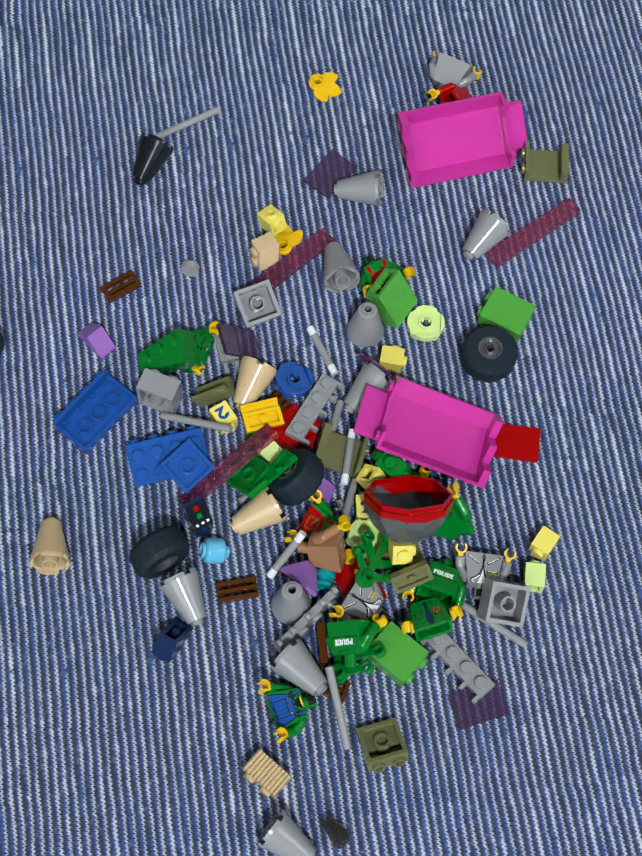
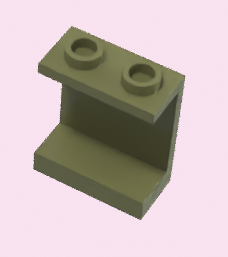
M526 141L525 147L521 148V158L524 159V163H521L520 173L523 174V181L566 184L569 176V144L562 143L560 151L530 149V141Z
M325 423L321 428L314 454L324 464V468L342 474L347 436L331 431L333 425ZM365 437L362 442L355 439L349 477L356 478L365 465L363 459L364 456L368 455L370 449L368 437Z
M412 542L416 546V555L413 556L412 564H404L399 570L386 569V571L392 570L394 572L388 576L396 595L434 579L418 542ZM388 550L381 560H390Z

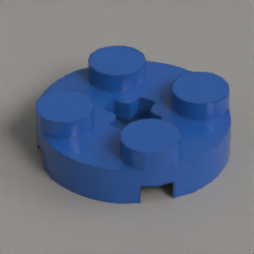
M286 362L279 367L274 382L284 398H300L310 392L313 375L306 366L303 368L297 362ZM291 377H293L298 381L295 383L290 381Z

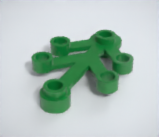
M370 530L361 534V540L364 544L359 543L353 547V553L356 556L359 567L355 575V581L361 588H369L373 586L374 582L391 583L388 575L394 573L392 570H388L383 574H373L375 569L399 570L404 566V564L392 565L391 560H381L388 549V538L382 533L379 535L380 545L376 552H374L372 544L375 535ZM364 554H367L368 566H366Z
M370 616L368 620L374 622L372 616ZM384 627L380 628L377 633L382 632ZM376 644L368 649L366 655H357L356 661L372 656L383 658L387 650L382 644ZM334 656L333 668L337 684L345 682L350 675L361 672L369 675L374 671V665L369 660L363 661L357 665V668H344L342 657Z

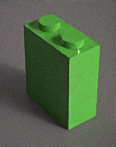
M386 267L365 294L369 302L377 307L384 325L399 328L418 301L400 270Z
M496 286L494 291H489L485 301L487 303L485 306L481 305L479 308L477 324L481 326H498L506 330L514 338L515 343H517L531 320L536 306Z
M391 621L369 647L372 648L376 644H382L387 650L386 655L383 658H377L376 656L366 658L402 688L405 683L409 685L416 677L414 673L418 668L422 670L429 661L427 659L429 652L408 634L405 633L403 635L402 629Z

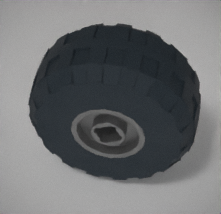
M483 325L473 329L466 335L460 351L461 364L474 379L488 383L497 382L506 378L513 370L517 361L518 348L514 338L506 330L494 325Z
M296 448L289 451L299 459L268 485L270 494L272 493L275 499L283 505L295 506L302 504V502L307 501L315 494L322 484L325 475L324 464L311 450L306 448Z
M167 525L141 538L130 550L129 561L139 577L145 579L157 578L184 561L190 551V544L181 529L173 525Z

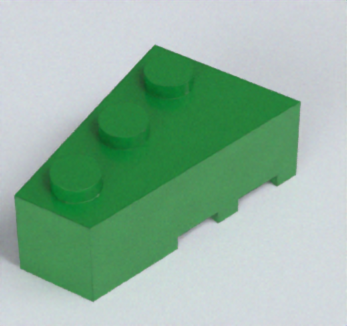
M176 328L137 354L141 372L147 368L150 370L156 369L162 374L175 372V370H186L189 367L202 366L193 332Z

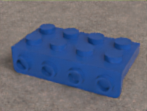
M104 369L94 376L93 381L89 385H85L81 389L80 394L76 398H72L68 402L67 407L62 412L60 411L55 415L53 419L54 428L87 454L138 402V397L114 379L107 369Z
M190 426L186 427L185 431L179 433L177 430L166 432V436L162 437L156 434L148 436L145 441L140 442L139 439L128 441L125 449L135 488L170 480V476L159 464L188 439L209 460L202 428Z

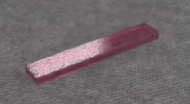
M568 198L486 252L485 256L496 268H499L580 214L581 210Z
M324 228L320 229L244 288L269 279L272 289H275L321 254L325 246L330 242H335V239Z
M266 423L220 462L187 494L181 495L178 501L184 505L198 496H201L203 500L273 442L279 436L278 433Z

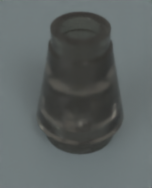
M332 816L327 817L322 822L333 846L341 849L351 841L350 832Z

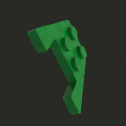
M255 432L246 435L248 437L247 442L242 444L238 461H234L225 480L229 486L250 499L299 459L295 454L286 449L281 451L272 464L253 455L258 444L264 440Z

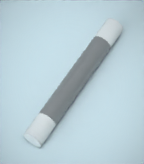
M309 326L306 330L331 375L338 374V370L313 326Z
M353 429L348 430L340 484L345 486L348 485L356 436Z
M300 530L268 571L267 576L273 579L306 537L304 531Z

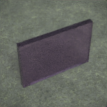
M332 150L303 179V182L328 199L334 193V184H337V181L350 177L356 171L357 166Z
M221 323L216 325L225 355L242 358L243 356H249L258 359V361L262 360L254 330Z
M497 679L492 680L495 687L476 704L471 702L475 695L469 688L447 695L459 730L510 714Z

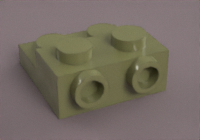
M396 718L356 728V735L368 772L381 773L386 767L392 765L394 767H402L406 761H409L408 749Z

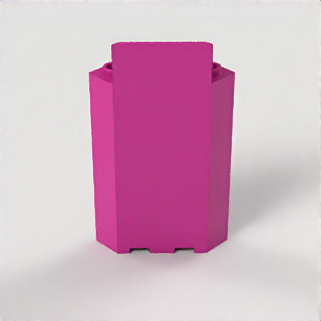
M502 91L398 112L397 126L402 138V143L400 144L402 155L406 160L407 168H405V173L411 188L511 168L514 165V159H516V152L521 151V148L525 147L527 141L521 100L508 102L507 98H504Z
M395 375L393 381H389L386 391L366 383L353 432L373 439L375 441V448L484 488L491 474L489 463L498 448L495 439L503 425L501 415Z

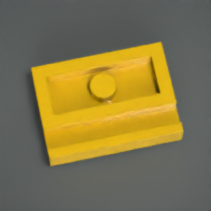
M277 397L239 406L246 434L284 425Z

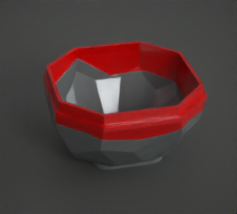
M409 474L374 480L364 494V506L372 524L385 537L391 538L396 543L405 544L430 539L431 535L437 532L451 514L454 499L452 498L453 494L435 479Z

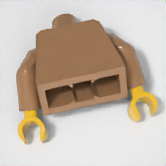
M342 515L338 518V525L333 524L325 530L312 532L308 542L302 541L299 544L298 553L308 554L309 562L313 566L338 573L342 572L345 562L348 565L353 564L355 561L353 549L345 550L343 532H339V530L348 531L351 528L347 515Z

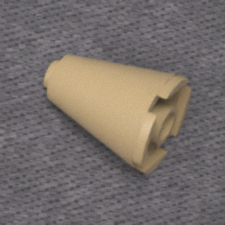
M243 356L240 362L235 396L233 397V403L236 404L235 408L239 409L240 405L256 402L276 376L277 370L265 362L263 364L257 362L258 359Z
M268 486L263 488L231 518L233 522L230 525L235 533L239 532L243 535L287 520L286 516L283 518L281 516L284 511L272 493L269 494L267 492Z
M48 517L41 522L29 559L30 568H36V572L39 574L56 575L59 574V570L65 569L66 571L70 567V557L62 525L54 517Z

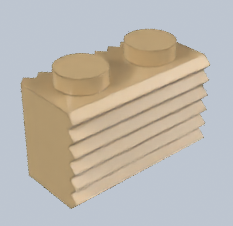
M270 231L265 233V235L258 236L255 240L252 239L251 248H249L252 257L249 260L254 268L257 267L259 271H262L279 262V243Z
M261 749L242 768L244 772L243 777L251 784L254 782L260 786L259 791L267 798L271 796L275 799L291 781V776Z

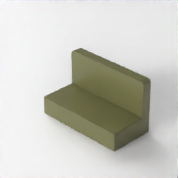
M226 376L197 387V395L191 397L192 402L203 408L235 396L233 378Z

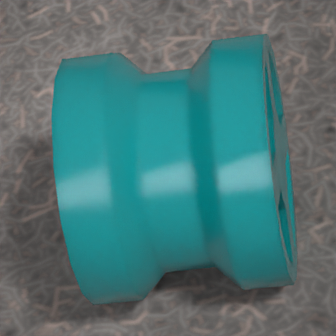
M318 569L317 589L330 591V588L334 586L332 581L335 579L336 573L326 569Z

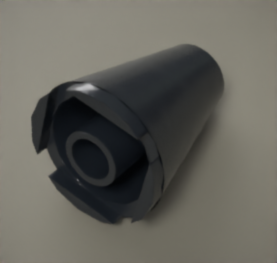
M142 133L139 137L132 178L134 183L140 186L150 183L174 151L172 146L170 148L166 146L167 141L152 134H148L146 137L144 136L145 133Z

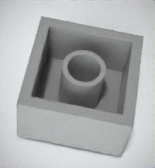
M269 279L235 291L232 294L245 330L279 318L282 315Z
M144 369L136 386L138 403L160 412L175 414L183 398L181 381L175 376H166L156 369Z
M485 577L477 617L486 622L523 628L531 587L522 583Z

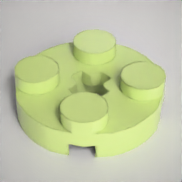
M430 305L416 307L415 310L410 312L407 319V329L411 338L423 342L438 340L445 325L443 315ZM424 320H427V322L431 325L425 327L421 323H423Z
M357 519L352 523L350 530L347 531L346 543L352 549L359 543L364 544L361 540V534L370 530L375 535L372 544L374 552H376L380 545L379 535L381 532L372 524L370 519Z

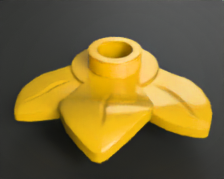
M335 73L314 74L309 79V87L314 90V96L319 101L327 102L328 97H336L342 93L340 87L335 83L338 79V75Z
M287 225L286 229L274 236L279 243V255L289 254L292 248L302 241V230L292 232L291 228Z

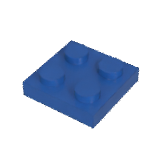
M190 439L159 464L185 494L215 469L214 465Z

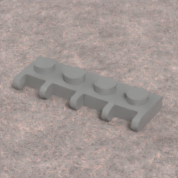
M322 373L286 429L285 435L308 447L310 441L305 439L309 430L314 433L318 432V427L313 424L319 416L322 418L328 416V413L323 410L328 401L333 404L337 402V398L332 396L336 388L343 391L346 386Z
M332 586L329 592L320 598L293 627L291 626L275 642V649L279 653L289 644L294 646V641L299 636L303 638L309 632V627L313 623L317 624L324 617L323 613L327 609H333L332 606L338 603V589Z
M447 633L419 642L422 647L427 644L435 652L430 657L433 661L439 657L449 667L444 672L447 676L454 672L463 682L458 687L461 691L468 687L475 695L471 701L473 704H476L495 687L493 681Z

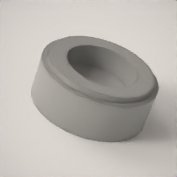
M186 260L182 262L180 271L186 276L194 277L199 274L200 266L195 261Z

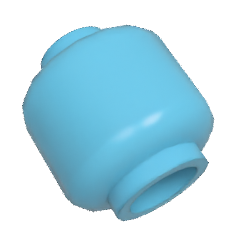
M208 537L199 546V557L208 564H222L230 554V548L226 546V542L222 538Z

